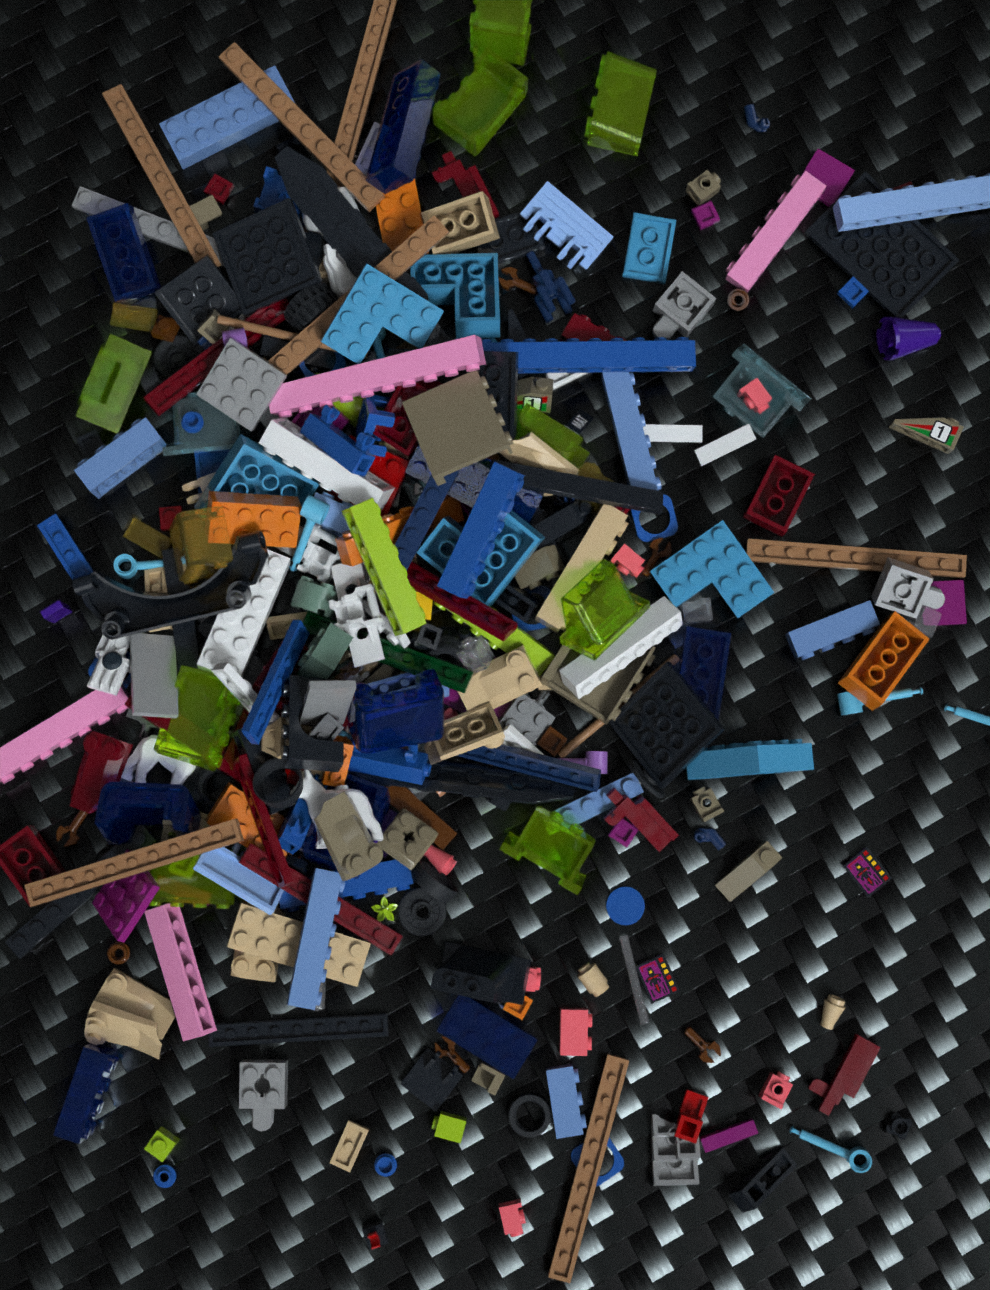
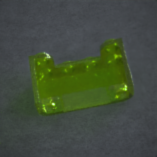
M607 51V55L602 54L599 75L595 88L599 90L597 96L592 97L590 109H594L592 117L588 116L584 136L588 137L587 145L638 156L656 69Z
M181 665L175 687L180 693L178 697L179 715L177 718H171L167 731L160 728L154 751L173 759L215 771L222 764L223 756L221 754L223 748L228 745V732L230 726H233L236 720V707L241 703L213 672Z
M199 855L149 870L160 886V889L148 906H161L162 902H170L171 907H184V903H193L194 908H207V904H216L218 909H229L230 905L235 904L236 895L193 870Z

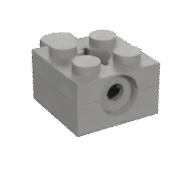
M682 271L654 305L653 312L660 318L653 326V337H664L669 340L676 331L684 337H688L712 308L716 298Z
M889 557L871 596L876 606L896 611L917 619L922 606L939 609L945 601L941 589L931 586L933 577L928 570Z
M243 1059L240 1062L239 1109H252V1126L258 1131H266L272 1126L274 1122V1109H285L287 1106L288 1060Z

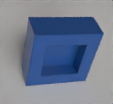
M853 276L837 294L853 309L869 291Z

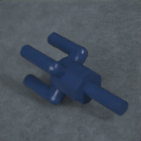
M534 251L527 253L526 256L536 273L532 278L538 292L534 296V301L545 322L548 323L554 319L551 313L556 310L552 302L555 298H557L565 315L570 314L573 311L570 305L575 303V299L564 278L561 276L555 278L551 270H543Z

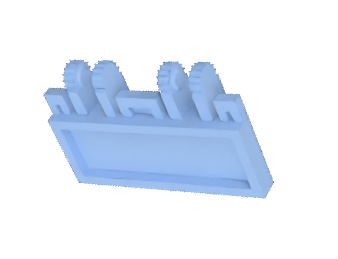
M548 181L520 213L526 220L532 214L534 215L523 229L526 232L533 228L538 219L544 224L535 234L534 239L536 241L549 228L551 231L546 237L556 246L561 248L565 242L567 243L557 256L559 260L567 255L571 247L578 252L568 262L567 267L570 269L583 256L584 259L579 265L587 270L613 239L609 232Z
M235 843L231 851L222 847L199 855L193 870L265 913L271 915L274 912L284 890L238 863L244 853L242 851L239 856L237 855L242 844Z

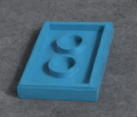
M640 213L633 214L623 277L660 284L666 283L676 220Z

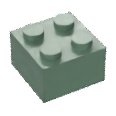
M332 623L326 629L321 628L316 637L309 643L307 652L303 654L297 663L300 668L296 675L327 679L337 667L354 637Z

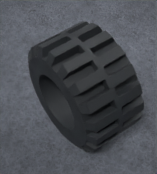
M326 283L311 285L308 288L302 289L291 299L285 309L284 318L293 330L299 334L339 298Z

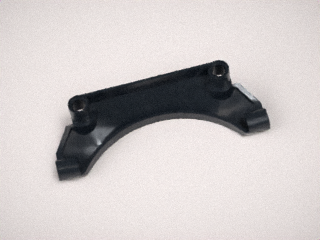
M259 530L237 536L233 549L222 567L204 582L182 591L154 593L136 590L98 571L73 577L72 584L75 593L78 596H82L84 604L101 622L105 621L101 628L103 635L107 639L113 640L243 608L252 595L250 585L258 582L269 554L264 534ZM235 593H240L243 600L237 599ZM111 623L117 625L118 630H115L111 626Z

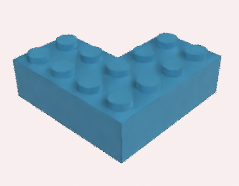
M498 253L424 255L411 266V277H414L426 291L430 303L434 305H455L456 339L476 335L480 338L500 337Z
M366 263L320 341L353 362L361 364L382 327L420 349L423 348L444 311Z
M240 434L194 507L197 517L206 521L209 491L297 496L301 506H303L307 497L314 494L319 486V482L314 478L309 479L303 476L299 468L286 465L282 462L283 458L277 454L274 456L267 453L263 449L264 446Z
M512 510L510 513H507L503 521L505 522L504 528L495 538V547L492 553L487 556L484 562L485 569L481 575H478L475 581L476 588L471 595L489 607L492 606L545 538ZM450 516L444 517L417 551V554L443 574L464 527Z
M723 520L650 571L676 608L711 583L737 619L774 594L770 585Z
M802 739L750 741L748 743H733L726 745V747L725 745L707 747L687 766L688 780L814 770L812 743H802Z

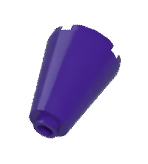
M883 317L879 322L882 323L880 329H877L878 350L880 353L885 354L886 357L883 359L888 361L937 344L941 337L940 328L935 323L896 317Z

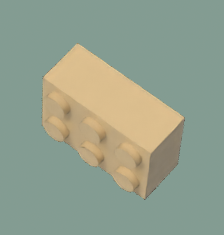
M483 191L421 212L424 223L435 215L449 231V234L432 248L433 254H455L500 238L489 198Z

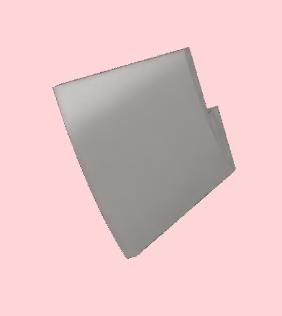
M652 1114L653 1186L698 1185L699 1136L696 1144L675 1137L676 1124L664 1120L656 1114Z

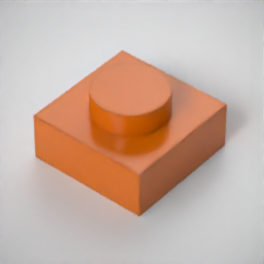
M525 996L523 1005L506 1002L503 1010L523 1020L533 999Z

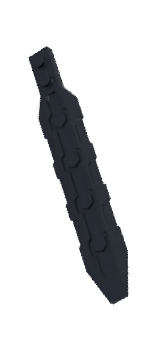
M288 146L275 156L289 197L324 235L323 238L331 248L335 249L350 266L351 272L356 278L366 263L375 267L392 252L387 244L383 243L368 226L367 220L358 209H354L339 191L338 185L323 167ZM407 271L395 280L429 301L426 291ZM437 323L425 344L432 346L452 340Z
M447 760L437 762L431 765L430 775L425 777L422 785L350 770L347 772V776H351L367 785L406 787L433 793L435 791L456 793L475 798L480 796L506 799L508 802L525 804L573 799L575 790L574 786L478 762L464 763Z

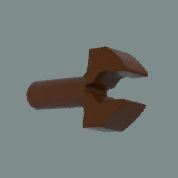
M507 267L501 270V273L509 275L512 279L506 281L498 277L502 289L509 291L510 287L516 286L532 294L537 293L535 285L518 278L516 274L517 269Z
M663 538L655 539L650 544L649 548L652 549V555L645 564L644 570L641 572L642 575L649 576L650 571L653 570L660 558L665 557L668 559L672 551L670 542L664 551L658 552V545Z
M80 810L69 826L64 827L60 825L56 833L57 841H61L64 834L70 832V839L64 846L76 844L80 839L77 836V829L88 813Z
M691 1027L685 1029L684 1033L700 1048L701 1054L698 1057L703 1062L715 1063L708 1057L706 1049H713L721 1056L720 1046L714 1040L711 1043L706 1042Z
M442 1036L445 1042L448 1043L449 1051L442 1049L435 1042V1052L438 1050L442 1052L439 1058L448 1056L455 1065L460 1066L459 1069L463 1073H466L470 1067L455 1051L456 1040L450 1036Z

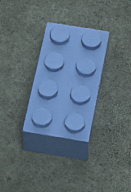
M146 417L144 419L140 418L131 424V428L128 431L118 433L109 445L99 447L95 451V455L90 459L85 458L77 465L78 468L74 471L88 490L99 499L169 446Z

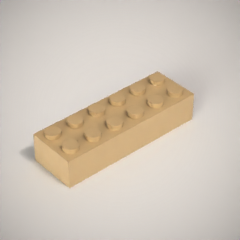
M604 504L536 615L535 620L556 633L560 629L565 630L572 618L569 616L571 610L576 612L583 600L580 595L582 592L587 594L594 582V579L591 578L594 573L598 575L605 564L604 555L610 556L617 544V541L614 540L615 537H621L629 524L626 522L628 515L611 505Z
M240 903L226 947L294 967L303 922L275 913L269 915L259 908ZM335 932L334 938L330 937L328 946L332 947L330 959L325 960L323 968L327 969L326 978L357 987L371 943Z

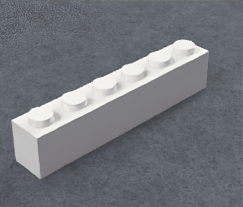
M663 596L559 670L563 684L578 699L589 694L595 687L602 682H606L617 671L624 669L631 661L642 656L652 646L659 644L663 638L677 631L683 625L681 611Z

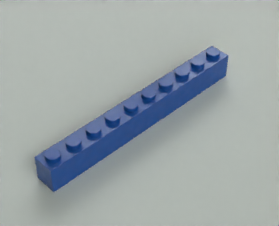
M659 337L655 338L654 341H645V338H633L632 341H623V338H612L610 341H602L600 338L580 341V339L571 338L567 339V342H558L557 339H546L545 342H536L535 339H524L523 342H514L512 339H503L501 342H492L489 339L481 340L483 351L518 352V374L693 371L696 367L695 340H689L687 337H679L675 340Z

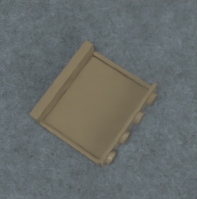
M477 370L402 402L431 474L438 486L446 483L444 476L500 451L508 449L509 454L513 453L510 447L511 444H514L509 431H503L502 426L506 424L501 413H495L496 401L492 394H487L486 389L489 388L485 376L480 377Z
M588 605L542 676L541 681L544 685L607 725L610 720L615 721L620 714L621 709L618 707L621 702L626 703L633 692L630 688L633 683L639 684L644 676V673L641 672L644 666L649 667L656 656L652 653L656 647L653 646L651 649H648L642 656L631 661L624 669L613 674L606 682H602L589 694L578 699L563 684L559 670L618 629L596 615V609Z

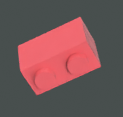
M560 1008V1055L587 1056V1050H592V1037H588V1027L592 1028V1014H588L587 1008Z

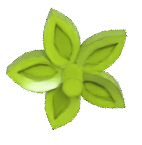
M383 896L381 906L374 905L371 908L378 913L377 921L381 922L385 917L390 921H394L392 911L398 905L393 903L388 905L387 899Z

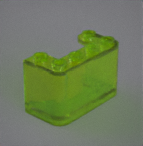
M474 0L473 4L477 5L476 11L471 12L469 22L471 35L470 52H473V57L524 66L531 33L529 19L532 0Z
M489 47L483 52L477 53L473 60L475 63L474 72L470 77L466 76L462 80L461 88L456 93L453 92L448 99L439 100L432 110L434 125L473 156L478 155L522 102L528 91V78Z

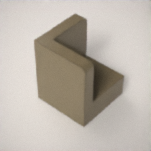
M213 195L189 206L203 231L209 228L208 222L222 215V211Z
M215 309L200 323L197 330L212 344L218 341L222 331H226L229 326L217 324L218 316L221 314Z
M481 1060L472 1078V1082L486 1088L487 1092L496 1095L505 1077V1072Z

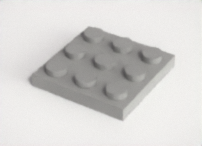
M230 338L196 395L248 430L254 431L286 379L287 374L235 339Z

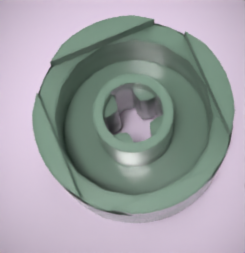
M301 576L290 606L297 609L303 608L305 612L310 611L333 619L335 611L330 609L328 601H339L336 588L333 585L324 582L320 584L311 578Z

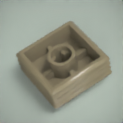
M402 808L384 831V839L378 841L377 844L408 869L413 870L437 838L438 832L407 809ZM406 836H409L411 840H408L407 842L404 840V838Z

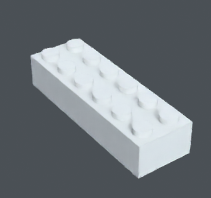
M287 418L270 421L259 441V444L264 446L263 449L267 453L274 456L277 454L283 458V463L290 467L295 466L299 468L303 476L309 479H316L325 490L335 491L338 493V498L344 502H352L357 505L373 498L379 505L380 510H383L395 487L370 471L365 476L352 474L301 434V427Z
M267 549L269 557L256 584L250 585L252 593L250 600L241 609L217 615L197 662L198 669L215 675L211 670L216 664L230 663L237 668V673L243 678L291 564L290 558ZM235 593L237 599L243 600L240 593Z

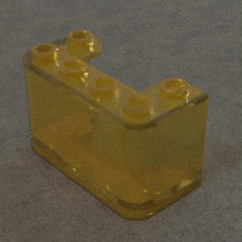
M223 506L189 510L176 514L169 530L179 581H184V584H193L197 582V579L206 578L207 580L219 569L228 567V563L233 560Z

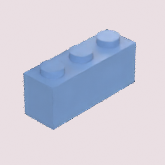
M572 1064L545 1068L556 1139L583 1135V1128H587L585 1114L580 1115L579 1106L583 1105L581 1091L577 1092L575 1084L580 1082L578 1069H573Z

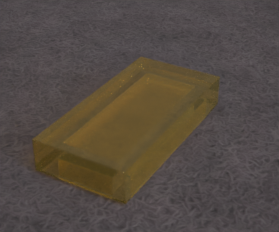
M136 518L132 520L123 535L126 539L161 559L163 558L162 550H167L173 541Z

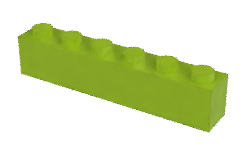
M371 498L343 510L342 514L395 636H398L426 624L425 612L416 600V591L408 581L407 570L399 560L398 549L390 539L389 528L383 522L380 515V507Z
M434 602V604L441 610L444 611L445 609H447L442 605ZM452 612L453 615L451 617L460 624L463 622L471 626L469 630L478 637L483 635L488 639L487 644L495 650L500 648L507 653L524 645L539 677L555 658V654L518 626L517 630L503 642Z

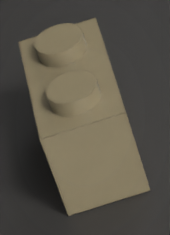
M555 545L537 550L525 562L515 575L520 589L529 587L530 590L542 586L541 581L545 579L551 581L559 577L558 572L564 570L565 567Z

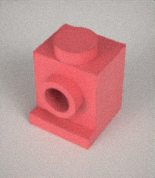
M758 378L742 387L737 393L739 398L741 396L744 397L743 402L749 410L753 409L759 415L770 407L768 404L771 402L772 397Z
M624 544L610 560L609 564L613 566L616 563L618 565L617 569L626 576L630 574L637 578L644 570L642 564L645 560Z
M530 967L526 991L535 992L540 987V967Z
M779 1071L777 1074L770 1072L758 1096L782 1110L783 1104L793 1086L789 1082L790 1077ZM778 1085L781 1086V1092L775 1093L774 1088Z
M521 1198L499 1203L505 1235L510 1234L511 1237L523 1234L522 1224L526 1223L523 1209H518L522 1207Z

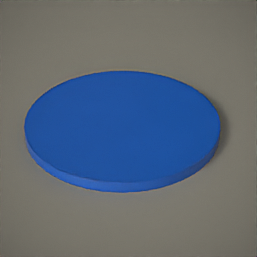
M620 887L609 895L606 909L614 922L620 925H631L642 917L645 903L642 895L634 888Z

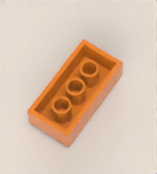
M413 169L370 176L371 182L385 196L376 205L382 242L386 243L392 252L423 225Z
M209 491L204 531L207 543L234 544L237 536L261 530L266 540V546L296 548L301 517L300 511L302 508L297 496Z
M894 611L884 619L838 684L869 709L875 710L885 702L927 644L929 638Z
M228 782L207 815L206 823L213 826L238 819L244 841L238 843L245 847L252 843L265 851L244 791ZM279 812L270 816L276 835L285 819V816ZM282 849L286 859L290 853Z

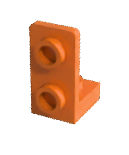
M337 736L333 740L344 742V763L339 772L324 771L323 785L337 787L345 784L354 744L344 736Z

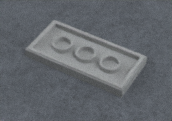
M144 633L130 635L132 716L177 718L179 712L174 636Z
M356 680L309 681L303 707L298 717L299 724L315 725L324 714L328 713L343 725L356 690Z

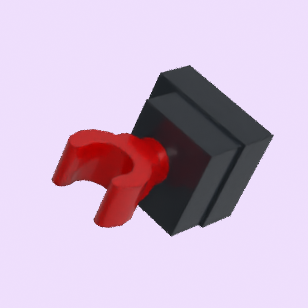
M382 1220L362 1227L369 1250L389 1243Z

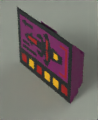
M868 847L862 849L843 865L844 869L868 898L892 879Z
M664 954L635 966L651 1004L680 991Z

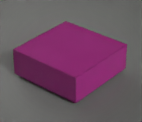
M712 201L691 210L700 230L720 222L719 215Z
M622 819L618 824L614 825L608 836L627 848L638 832V829Z

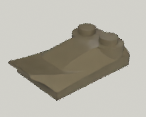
M343 791L323 802L322 810L314 818V821L342 881L354 878L379 864L383 858L382 848L379 844L373 842L352 798Z

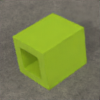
M441 1111L439 1116L434 1117L431 1129L435 1130V1137L461 1143L467 1118Z
M161 1126L144 1149L163 1162L180 1139Z

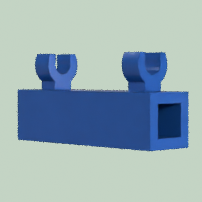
M325 405L321 412L322 416L310 413L304 421L300 433L352 474L365 476L376 458L367 451L373 445L375 438L370 434L365 435L363 432H360L355 442L332 424L340 414V411L335 407L331 408Z
M357 732V740L350 739L354 744L348 768L350 771L422 785L425 777L430 775L431 764L428 763V754L418 752V744L409 743L408 750L366 742L367 735Z
M312 774V777L327 790L328 785H323L322 779H318L319 775L315 774L313 776ZM298 798L295 801L296 804L289 808L277 834L281 848L292 855L301 848L312 824L307 803L303 798Z

